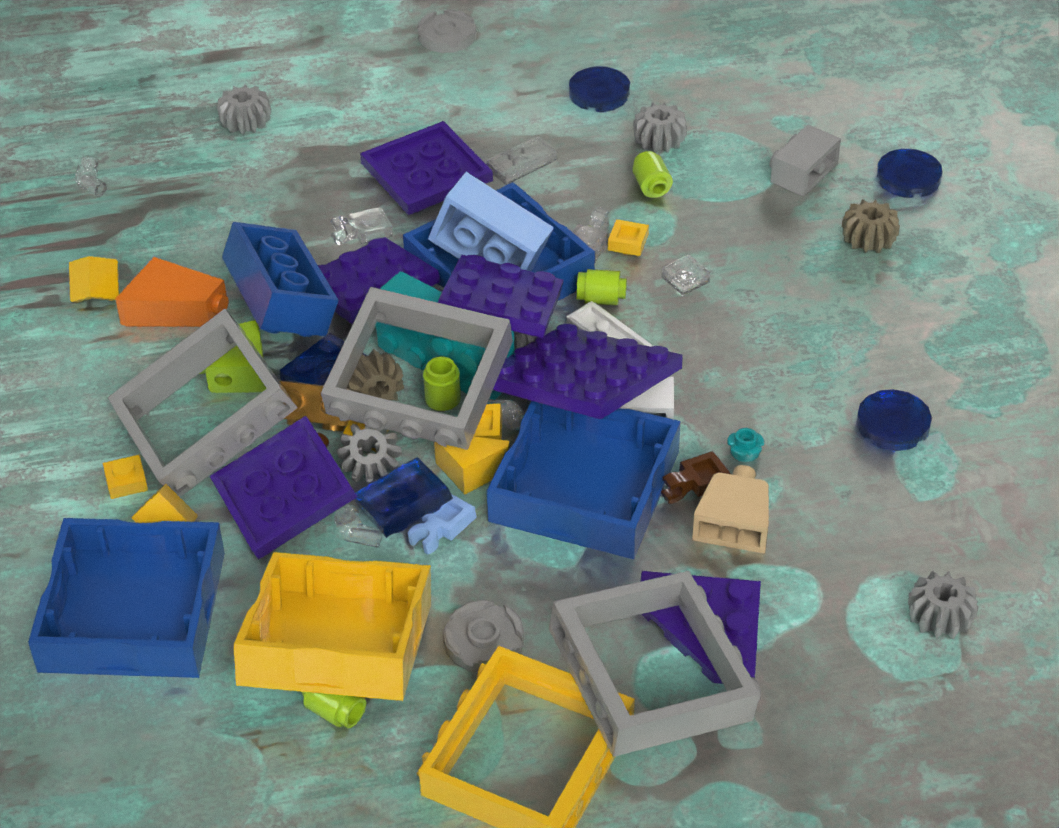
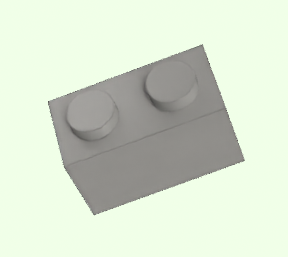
M808 124L798 134H794L784 147L776 150L770 160V167L772 168L770 182L804 197L838 165L841 138Z

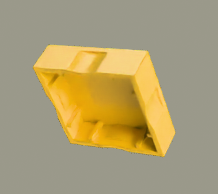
M273 552L260 581L258 598L248 610L234 642L236 686L403 701L431 607V565L385 561H348L326 556Z

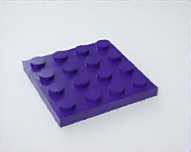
M561 324L555 330L544 335L543 338L537 337L535 342L515 349L514 354L505 359L493 390L593 418L603 419L682 369L683 355L670 352L663 346L650 347L637 344V341L634 339H617L607 336V333L602 331L589 332L578 329L574 324Z

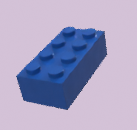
M233 222L222 259L259 328L273 334L289 332L303 337H311L312 335L326 336L339 300L297 230Z

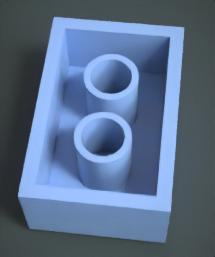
M465 172L447 194L428 240L458 259L461 254L466 256L474 254L480 255L490 262L499 264L512 263L523 270L532 271L554 227Z

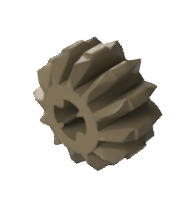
M862 199L860 204H851L842 219L844 242L851 243L852 249H864L865 254L868 250L880 253L882 248L891 249L892 243L896 241L900 230L897 211L890 209L889 203L878 204L876 200L873 203H868Z
M373 348L368 356L361 355L347 385V389L387 400L398 401V394L396 392L404 389L403 371L387 352L380 354Z

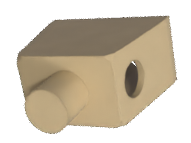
M747 465L736 466L733 475L720 472L714 474L694 513L692 541L765 554L769 526V484L765 480L755 479V470Z

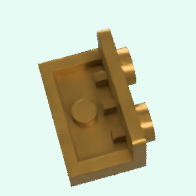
M279 381L298 407L284 418L287 419V425H292L304 416H307L310 422L322 423V429L344 431V426H348L349 420L340 421L339 417L326 414L321 396L324 386Z

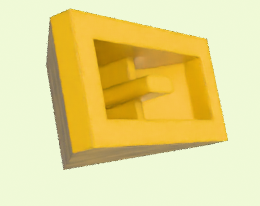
M474 436L468 450L450 445L443 447L434 442L436 464L464 495L492 481L505 453L510 449L509 441Z

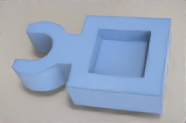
M446 491L421 513L422 523L416 524L409 529L407 534L410 545L414 546L418 541L424 539L422 542L424 553L430 554L438 548L441 537L452 541L477 518L475 507Z

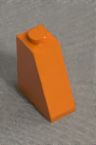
M153 257L115 298L121 325L137 327H201L223 309L227 310L229 303L223 279Z

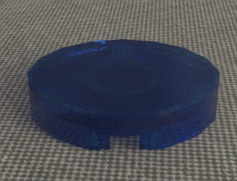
M602 66L584 68L575 73L570 79L569 96L572 102L582 109L588 110V107L595 108L596 112L612 111L623 106L628 101L630 81L624 73L614 68Z
M897 149L881 157L877 164L876 175L879 178V184L886 191L903 198H913L914 194L922 193L921 197L936 191L941 184L943 172L939 161L927 152L916 149Z
M894 389L880 390L868 395L860 403L856 423L860 434L864 438L867 436L872 439L873 445L882 449L900 451L916 447L918 442L923 439L925 440L929 436L932 415L929 407L919 397L909 392Z

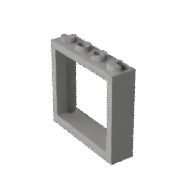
M370 287L321 391L326 414L339 417L340 421L352 420L364 423L375 430L387 429L399 432L411 439L422 438L437 442L443 447L450 445L468 450L513 342L510 320ZM377 322L486 348L457 417L346 389Z
M223 309L107 397L157 480L162 485L166 483L179 497L193 489L198 483L222 467L236 454L252 444L257 438L298 408L244 330L226 309ZM237 345L267 389L165 465L138 420Z
M689 571L553 601L549 631L613 757L753 721L758 701L761 699L759 684L754 677H750L742 663L739 649L736 646H732L724 632L721 618L718 615H714L707 603L704 589L696 584ZM679 605L727 691L629 715L584 627Z

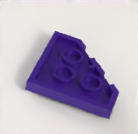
M642 571L641 581L668 576L674 573ZM692 575L696 584L704 589L707 603L714 615H718L721 618L724 632L732 646H736L739 649L742 663L750 677L755 678L761 581ZM679 605L641 614L647 621L652 619L664 631V637L685 657L688 655L692 657L702 667V673L712 683L723 684Z

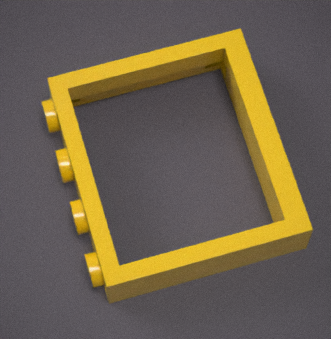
M498 646L487 664L481 663L476 682L472 688L463 691L458 701L457 711L451 721L446 720L442 724L437 736V743L432 751L423 754V764L416 773L420 780L421 796L497 828H576L615 758L612 756L599 729L549 816L448 775L505 684L594 719L572 674ZM618 692L629 715H634L635 699Z

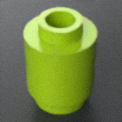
M645 151L636 156L633 161L632 171L643 194L649 198H658L665 195L671 189L673 179L662 157L652 151Z
M587 269V272H578L577 300H585V304L593 301L599 305L618 306L619 299H626L627 278H620V271Z
M435 357L431 359L423 371L425 402L430 408L437 411L453 409L461 400L459 368L448 357Z
M302 692L304 707L336 727L345 726L346 728H352L359 722L366 709V700L363 697Z

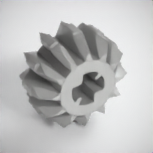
M246 84L242 88L233 86L232 91H223V96L218 99L219 120L222 123V127L229 128L230 133L240 131L242 135L247 131L256 133V128H265L266 122L271 120L269 98L266 92L259 90L258 86L248 88Z
M665 102L662 105L652 103L650 107H641L640 112L635 114L633 121L636 143L642 144L643 150L654 149L655 153L658 150H664L668 153L670 148H679L680 143L685 141V136L687 135L685 113L678 111L675 105L666 106Z
M352 424L351 431L353 436L342 434L340 440L344 446L337 449L338 458L343 459L341 463L342 471H352L351 477L355 482H358L363 475H366L368 485L374 483V475H379L383 481H386L388 479L386 469L397 470L399 465L395 458L402 455L401 447L395 445L398 441L397 434L395 432L386 434L387 429L375 430L366 424L365 429L360 430L358 425ZM372 448L376 449V454L369 453L367 457L363 456L362 451L370 452Z
M932 571L927 578L919 577L908 597L907 604L909 605L908 609H910L911 622L919 623L921 633L929 630L933 631L936 639L942 633H946L952 639L955 638L959 631L967 633L978 612L975 588L966 586L965 577L952 578L949 571L944 576H939Z

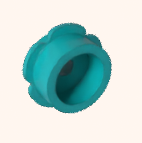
M741 428L736 433L729 435L727 444L731 446L730 453L736 460L751 462L759 457L762 446H764V438L751 428Z

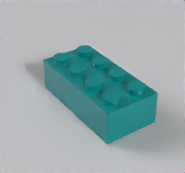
M402 271L380 288L437 303L442 293ZM381 322L376 323L378 347L389 354L403 359L415 368H420L424 371L427 363L435 357H448L452 359L460 371L461 391L467 394L486 348ZM511 331V332H512V340H513V342H512V345H511V347H510V349H509V352H508V354H507V357H509V356H511L512 354H514V351H515V350H514V331ZM492 390L487 404H491L502 392Z

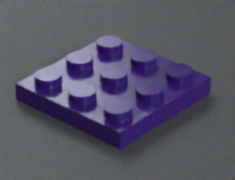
M444 121L360 153L361 164L408 215L443 202L447 194L465 172L485 184L493 181V171Z
M386 237L373 239L362 248L345 252L338 259L325 265H318L339 300L335 313L351 324L354 323L370 287L380 289L400 271L429 286L440 282L437 269Z
M461 254L438 299V303L510 320L511 331L543 338L561 294L564 280L555 278L553 274L539 271L535 273L523 270L512 263L499 264L487 261L480 255L471 254L466 256Z
M304 416L210 475L212 482L258 560L358 497L307 416Z

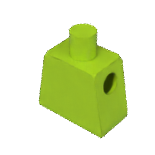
M256 320L240 323L241 328L263 357L260 328ZM237 345L199 373L206 374L208 389L212 393L263 392L267 389Z

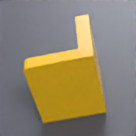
M87 256L69 262L70 301L76 303L89 299L114 301L119 295L118 260Z
M165 483L131 518L136 523L161 521L194 522L198 516Z

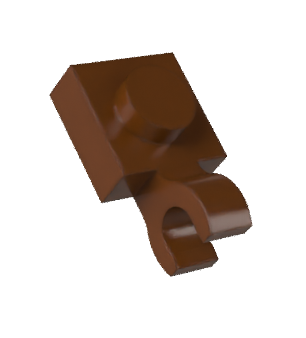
M711 451L680 462L679 472H671L663 476V481L668 486V489L662 490L661 495L668 504L682 500L691 490L694 491L697 497L703 496L714 474L719 472L731 473L717 455Z

